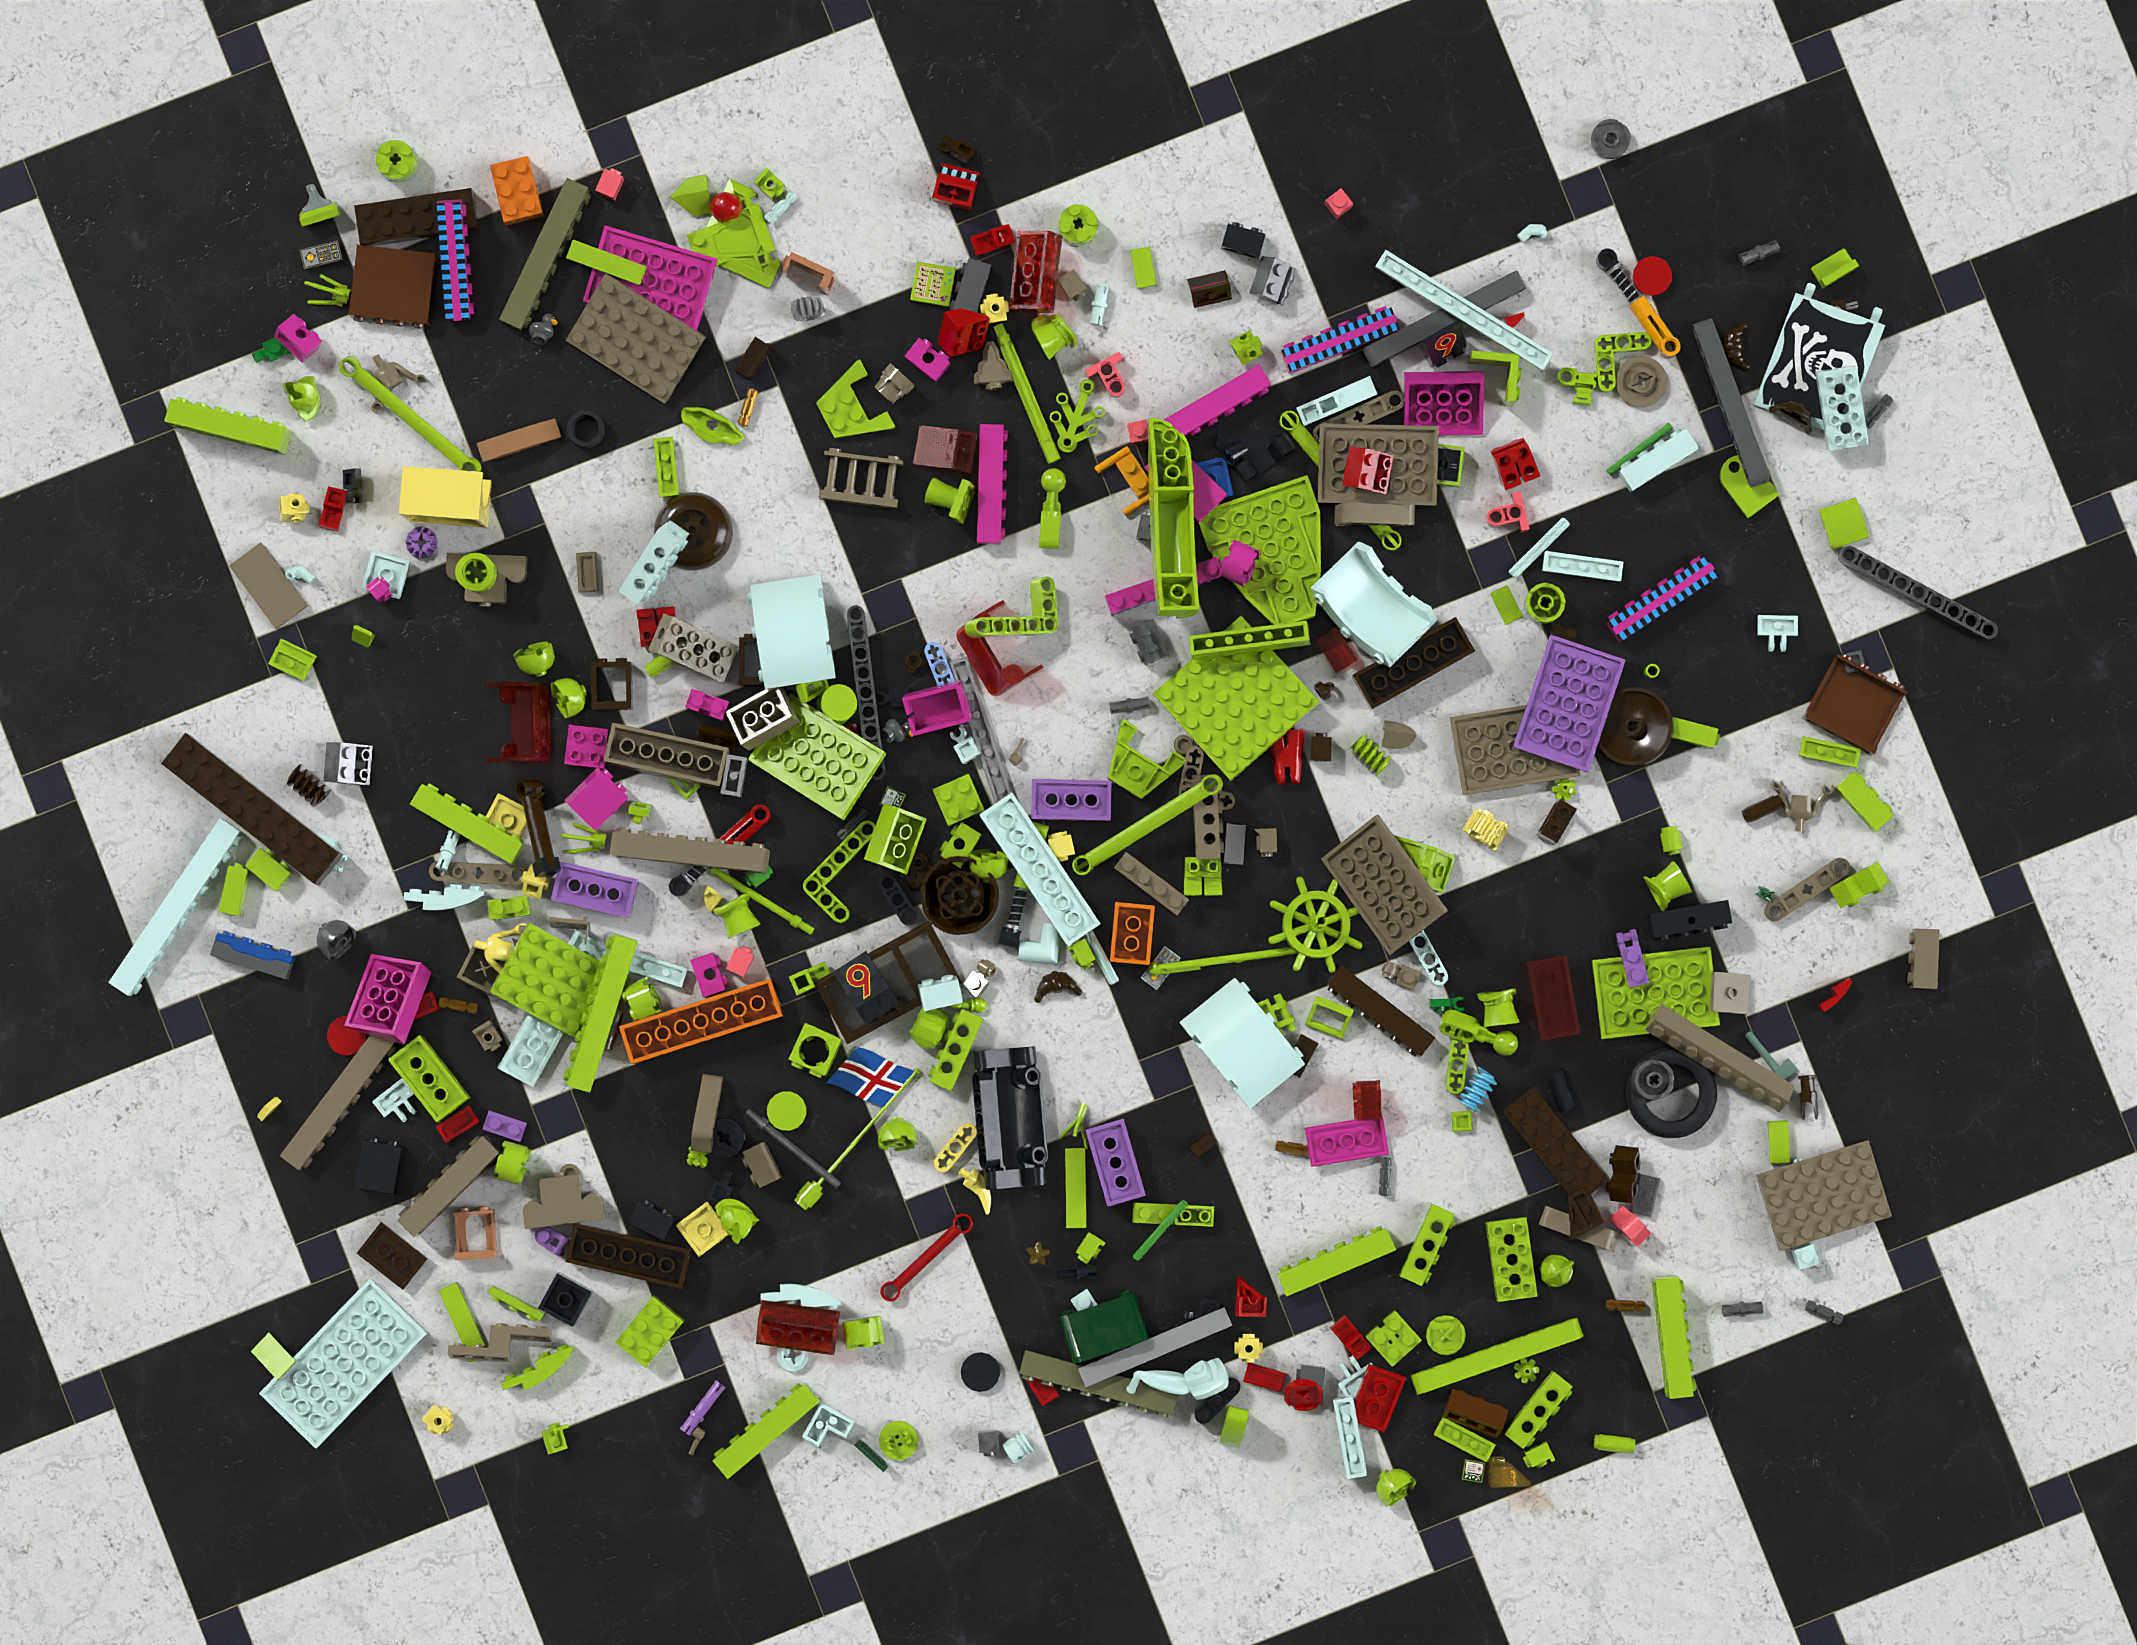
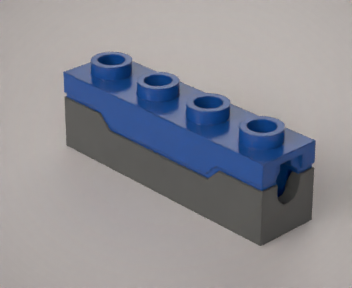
M225 930L223 934L217 933L210 956L283 979H289L295 956H291V951L282 948L279 951L272 950V945L261 942V945L253 944V939L242 936V939L234 938V933Z

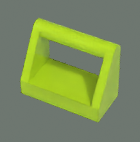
M1316 996L1305 1025L1342 1040L1354 1010ZM1317 1005L1346 1016L1341 1031L1312 1020Z

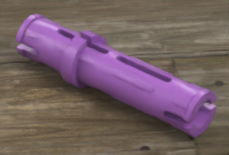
M715 1380L696 1408L690 1411V1416L680 1429L690 1436L698 1423L704 1420V1415L726 1387Z

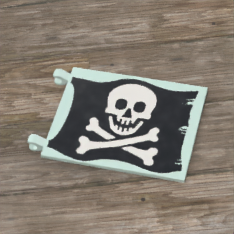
M1808 283L1803 295L1795 293L1754 405L1769 410L1770 406L1781 402H1789V400L1802 402L1805 405L1804 407L1811 412V426L1824 430L1815 372L1855 365L1858 370L1861 390L1885 325L1878 323L1882 309L1875 307L1870 320L1811 299L1815 285ZM1838 383L1834 387L1836 394H1840L1844 390L1842 383ZM1840 403L1837 407L1839 413H1844L1847 409L1845 403ZM1848 422L1841 425L1840 430L1842 433L1845 432Z

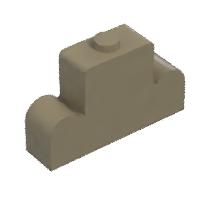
M447 553L446 574L453 581L458 582L455 576V568L458 561L467 554ZM486 555L496 566V582L490 589L482 592H474L465 588L464 599L468 603H479V607H491V604H505L507 580L514 584H521L525 581L528 558L526 556Z
M565 1171L555 1172L551 1177L540 1179L542 1203L538 1200H531L523 1208L525 1229L606 1218L602 1196L592 1192L583 1197L580 1174L565 1175Z

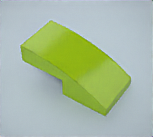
M1788 1120L1768 1121L1770 1164L1790 1163Z

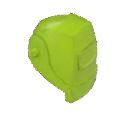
M921 1008L914 1020L913 1028L909 1030L911 1039L922 1048L933 1049L936 1046H941L942 1042L940 1041L947 1032L951 1015L941 1008L927 1011Z

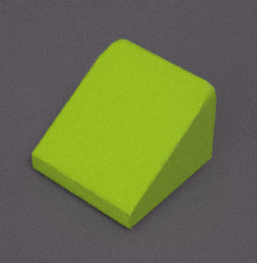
M354 625L351 638L365 647H370L375 635L360 626Z

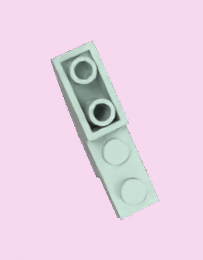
M1368 376L1301 405L1296 409L1305 426L1377 395V391L1371 377Z
M450 884V888H444V896L441 895V891H429V894H421L422 890L410 889V893L404 892V900L423 902V910H448L471 904L486 896V891H481L482 887L470 886L469 890L462 889V885Z
M780 1284V1292L761 1293V1302H766V1305H777V1301L784 1300L786 1304H796L797 1300H801V1307H806V1311L818 1310L819 1306H825L826 1310L838 1309L837 1305H842V1300L834 1295L806 1285Z

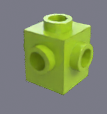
M1250 330L1229 341L1235 356L1242 366L1263 355L1260 348L1263 344L1258 335L1254 337Z

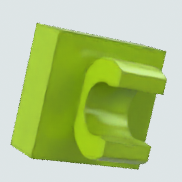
M632 800L628 814L634 815L633 823L641 824L643 817H648L652 804Z

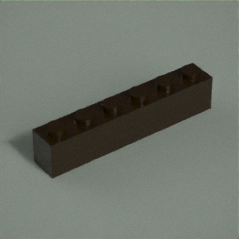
M1342 965L1338 967L1326 983L1329 986L1327 989L1336 997L1339 994L1345 998L1343 1002L1350 1008L1354 1006L1360 1010L1359 1015L1367 1021L1370 1018L1375 1021L1376 1024L1374 1026L1383 1033L1385 1030L1392 1035L1390 1038L1398 1045L1401 1042L1406 1045V1051L1414 1057L1417 1054L1422 1056L1436 1038Z

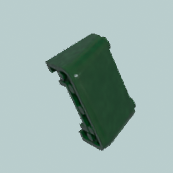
M1129 1290L1118 1293L1119 1297L1114 1300L1073 1312V1309L1061 1312L1062 1316H1059V1320L1073 1364L1149 1339L1134 1292L1130 1293Z

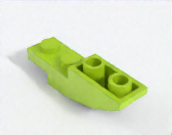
M1133 1203L1132 1222L1161 1224L1178 1204ZM1188 1205L1172 1224L1213 1227L1214 1207Z
M568 1344L557 1348L558 1352L550 1354L547 1351L538 1355L539 1359L535 1361L537 1368L535 1369L534 1366L523 1369L524 1374L516 1376L513 1373L504 1377L505 1381L501 1382L503 1390L521 1383L524 1390H527L543 1382L560 1369L575 1350L574 1345L569 1347Z

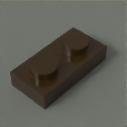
M700 725L699 742L727 747L729 751L736 753L738 738L735 732Z
M1303 1034L1300 1035L1295 1044L1303 1054L1301 1059L1305 1063L1304 1066L1293 1074L1299 1078L1319 1044Z

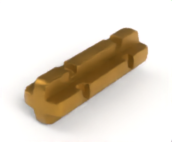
M752 388L747 390V398L744 400L741 410L742 415L739 416L738 425L748 426L749 417H751L755 405L754 400L757 399V390Z
M440 997L439 1000L440 1008L447 1009L448 1007L451 1010L468 1011V1013L472 1014L477 1013V1003H467L466 1001L455 999L449 1000V998Z
M1276 1141L1275 1150L1278 1152L1286 1151V1153L1309 1156L1307 1144L1303 1146L1300 1143Z
M1607 1300L1606 1310L1615 1311L1617 1309V1311L1636 1310V1312H1644L1645 1302Z

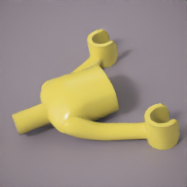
M517 924L514 929L493 933L487 939V942L475 940L473 946L484 950L486 961L500 973L502 967L495 960L506 962L512 951V942L504 941L500 938L515 934L521 936L520 927H526L527 924Z

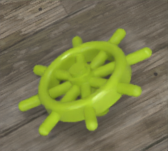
M1299 876L1296 878V883L1301 895L1295 898L1288 907L1275 900L1270 902V907L1284 913L1282 921L1283 932L1269 937L1268 941L1270 944H1275L1286 940L1290 947L1298 953L1293 965V970L1295 971L1300 970L1305 957L1313 959L1324 958L1329 972L1335 973L1336 966L1332 954L1337 952L1345 943L1356 949H1361L1363 946L1361 942L1349 937L1350 917L1360 913L1356 907L1347 910L1344 904L1334 896L1339 886L1336 879L1332 880L1327 892H1308L1304 879ZM1311 900L1323 901L1317 914ZM1300 904H1305L1309 917L1295 911ZM1331 905L1337 914L1325 917L1328 907ZM1292 918L1305 925L1292 929ZM1338 921L1341 922L1340 932L1327 926ZM1308 932L1303 944L1295 937ZM1323 933L1337 940L1333 945L1328 947V944ZM1315 936L1320 945V950L1310 948Z

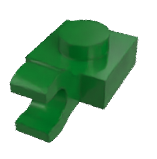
M274 337L262 343L264 349L252 353V356L256 363L268 357L273 362L289 353L286 347Z
M1464 998L1429 999V1007H1434V1011H1446V1007L1450 1006L1460 1012L1464 1008H1458L1456 1002L1464 1000Z

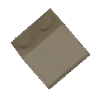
M762 1142L743 1152L742 1161L746 1168L750 1167L753 1173L750 1177L755 1186L758 1185L761 1188L782 1178L766 1142Z

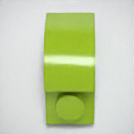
M824 961L790 976L789 979L796 994L800 995L814 989V982L830 974V971Z

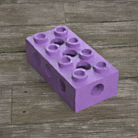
M1032 779L1031 820L1111 821V781ZM1052 794L1057 797L1056 804H1047L1046 797ZM1074 795L1077 798V803L1072 806L1068 805L1065 801L1066 797ZM1090 795L1095 796L1097 799V803L1094 806H1089L1085 802V799Z
M560 862L561 870L556 875L551 901L621 917H631L639 882L638 879ZM575 880L580 882V889L577 891L571 889V884ZM593 885H598L600 891L597 895L593 896L590 888ZM613 889L619 891V897L616 900H612L609 896L610 891Z
M1124 1119L1086 1129L1107 1206L1146 1196ZM1107 1138H1113L1116 1141V1145L1112 1149H1107L1104 1146V1141ZM1111 1158H1120L1121 1165L1118 1168L1111 1167ZM1118 1176H1124L1127 1179L1124 1187H1118L1115 1184Z

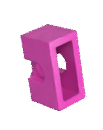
M295 314L279 325L274 335L301 363L319 349L322 342L319 335L314 331L310 332L306 328L305 322Z
M918 338L904 357L936 383L950 366L949 357L942 351L937 353L933 350L934 345L927 339L921 340ZM926 354L934 356L932 363H925L923 361Z
M691 689L685 707L724 722L727 715L726 711H728L731 703Z
M712 952L690 960L703 998L727 990L726 986L729 984L726 975H721L719 967L722 966L719 955L715 956ZM708 969H713L716 972L713 980H708L705 977V972Z

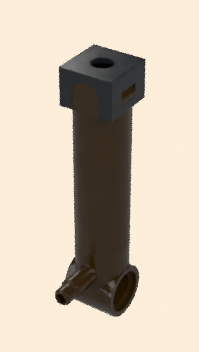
M527 780L517 783L516 794L523 804L535 863L532 864L535 878L553 877L561 870L559 858L554 857L541 799L545 789L539 780Z

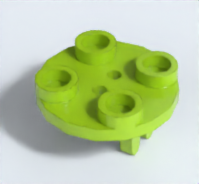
M900 1420L890 1422L880 1432V1449L890 1459L897 1461L905 1460L912 1456L917 1449L918 1435L914 1427L908 1422Z

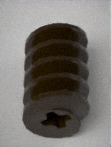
M299 764L288 777L287 785H294L293 791L300 790L299 796H305V801H311V806L315 807L325 800L331 789L325 792L326 785L323 784L319 787L320 780L317 779L313 782L314 775L311 774L307 777L308 769L301 772L302 764Z

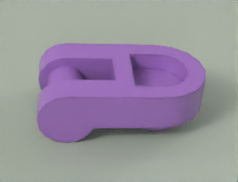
M549 1226L539 1227L534 1234L538 1244L559 1257L563 1256L564 1248L570 1243V1238ZM555 1238L560 1240L557 1246L552 1244Z

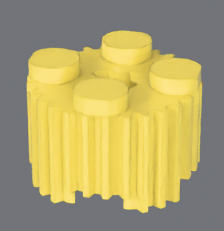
M1477 808L1473 811L1462 830L1467 832V836L1475 842H1480L1484 845L1488 844V849L1496 851L1508 832L1509 825L1501 820L1498 822L1493 819L1494 815L1487 810L1482 811Z

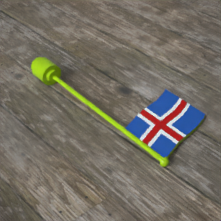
M857 1047L826 1082L842 1087L865 1101L883 1107L829 1168V1173L836 1168L917 1073L920 1074L918 1068L911 1070L896 1065L873 1051ZM821 1178L817 1183L815 1181L812 1183L808 1181L796 1194L797 1197L794 1201L805 1210L809 1207L811 1208L823 1195L821 1192L823 1188L820 1185L825 1179Z

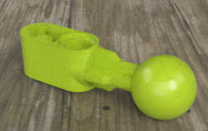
M1051 468L1046 470L1041 477V484L1044 490L1047 491V497L1043 503V511H1041L1039 548L1059 550L1061 504L1058 502V495L1066 485V477L1061 470Z
M1447 1009L1443 1012L1439 1025V1030L1442 1034L1466 1043L1473 1042L1474 1040L1491 1043L1494 1050L1502 1056L1511 1055L1516 1051L1518 1039L1514 1033L1500 1031L1495 1034L1489 1032L1487 1028L1480 1026L1478 1020L1472 1016L1453 1009Z

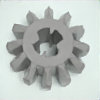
M801 297L791 302V314L794 320L801 322L819 319L824 315V304L820 297Z

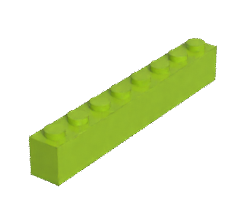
M612 932L611 937L608 936L605 947L607 950L605 955L601 956L599 962L600 972L594 977L593 985L595 987L593 993H590L587 999L589 1006L587 1012H584L581 1018L583 1025L581 1031H578L575 1037L577 1044L575 1050H572L569 1056V1061H571L569 1069L566 1068L563 1075L564 1084L568 1087L589 1093L591 1091L638 941L634 938Z

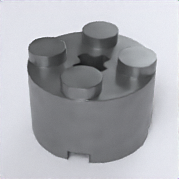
M1649 1059L1642 1061L1635 1067L1631 1082L1638 1095L1646 1099L1658 1100L1666 1097L1672 1091L1674 1075L1672 1069L1666 1063ZM1656 1075V1083H1649V1077Z

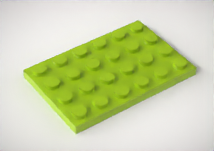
M790 693L789 700L800 723L757 746L748 760L844 820L887 753L809 704L801 703L799 698Z
M528 922L490 992L575 1038L583 1025L581 1018L583 1013L587 1012L589 1006L587 999L589 994L593 993L595 987L593 981L595 975L600 972V961ZM629 976L626 978L624 987L629 985L632 980Z
M1710 947L1642 954L1649 983L1630 988L1621 957L1592 960L1601 1039L1649 1034L1646 1031L1651 1014L1660 1004H1663L1698 1027L1720 1025L1719 1013L1710 1012L1711 975L1713 972Z

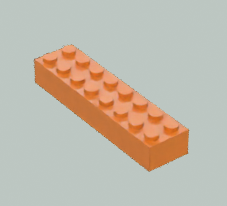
M772 978L619 1026L630 1064H635L783 1017V1012Z

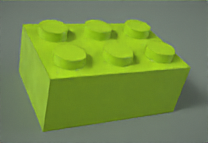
M884 803L864 859L907 875L927 819Z
M654 1295L615 1343L646 1368L685 1320Z

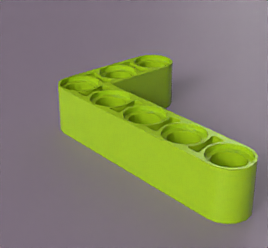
M1045 576L1031 581L1032 616L982 617L969 620L965 625L967 635L974 638L1037 636L1054 633L1058 629L1054 580L1051 577Z
M863 821L803 883L804 891L838 923L846 922L849 919L850 912L825 886L870 842L873 832L870 835H864L862 828L869 824L872 825L874 832L876 826L871 821ZM853 838L859 841V847L854 850L850 849L848 845L849 841ZM840 852L844 853L846 857L845 861L841 864L835 861V855ZM824 867H830L832 871L831 875L827 878L821 875V870ZM810 881H816L818 884V888L814 892H810L807 889V884ZM826 894L832 898V902L828 906H824L821 903L822 896ZM840 908L846 911L845 918L841 920L835 917L836 910Z

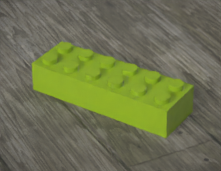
M177 397L176 400L170 398L164 420L170 426L286 455L291 431L287 429L284 423L272 421V424H270L261 417L253 416V419H250L249 416L241 412L234 411V414H230L225 408L215 406L214 409H211L210 406L202 402L196 401L195 404H192L188 399Z
M1676 1275L1653 1277L1651 1282L1665 1396L1669 1399L1694 1396L1693 1391H1696L1695 1379L1691 1378V1371H1694V1365L1688 1353L1691 1351V1341L1686 1336V1332H1689L1688 1320L1684 1319V1312H1687L1686 1301L1682 1299L1681 1292H1684V1283Z

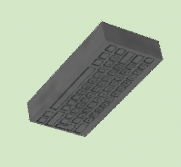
M1640 1174L1632 1213L1648 1217L1652 1216L1660 1178Z

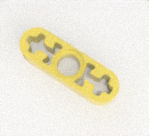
M963 1124L935 1158L934 1166L938 1171H948L976 1137L977 1130L973 1124ZM971 1127L973 1136H967L964 1139L967 1141V1144L964 1145L956 1136L959 1134L962 1137L964 1134L963 1128L968 1129ZM952 1142L960 1143L961 1151L959 1153H952L950 1151V1144ZM947 1150V1152L951 1156H954L955 1159L953 1161L951 1160V1158L948 1159L947 1168L944 1166L942 1168H939L940 1163L938 1162V1159L940 1158L943 1160L947 1156L946 1154H943V1152Z

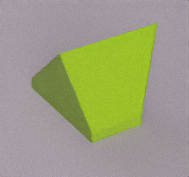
M706 174L686 178L670 196L672 200L694 217L711 214V198Z

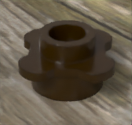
M913 650L911 654L905 655L902 659L903 663L908 666L910 673H915L916 669L923 668L926 665L925 660L920 657L918 650Z

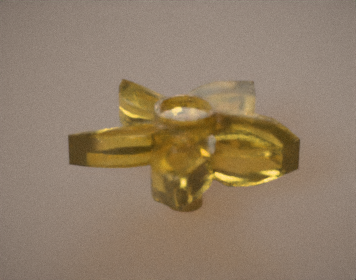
M1040 1242L1036 1244L1035 1249H1026L1032 1255L1030 1264L1038 1260L1041 1264L1045 1265V1258L1043 1256H1046L1050 1250L1042 1249Z

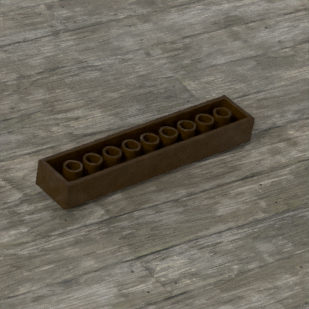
M185 732L161 763L315 885L320 886L342 858L343 854L192 735Z

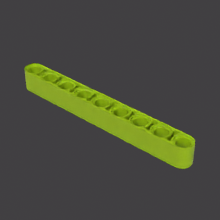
M1573 1318L1412 1374L1411 1379L1418 1395L1575 1341L1584 1336L1578 1319Z

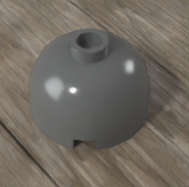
M329 921L319 927L316 939L317 946L328 959L331 960L330 957L337 959L351 947V944L348 943L352 938L355 940L356 931L345 921Z

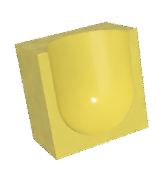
M403 466L399 514L407 521L414 523L488 528L491 480H483V472Z

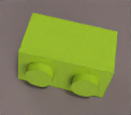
M259 848L245 867L274 891L278 892L293 875L290 871L291 866L283 860L279 862L275 859L276 854L269 848Z

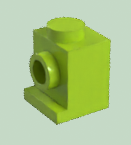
M767 167L754 181V185L771 200L775 197L778 199L785 191L783 189L785 184ZM769 181L774 182V186L771 188L767 186Z
M1085 938L1067 947L1069 951L1073 949L1074 953L1071 956L1076 965L1080 963L1083 970L1094 965L1092 961L1096 959Z
M1088 1232L1076 1251L1079 1254L1077 1258L1087 1264L1091 1258L1095 1259L1101 1251L1098 1248L1099 1245L1104 1246L1105 1242Z
M1546 1441L1523 1451L1525 1454L1523 1460L1527 1468L1534 1466L1540 1468L1547 1464L1546 1460L1548 1459L1551 1462L1555 1461Z

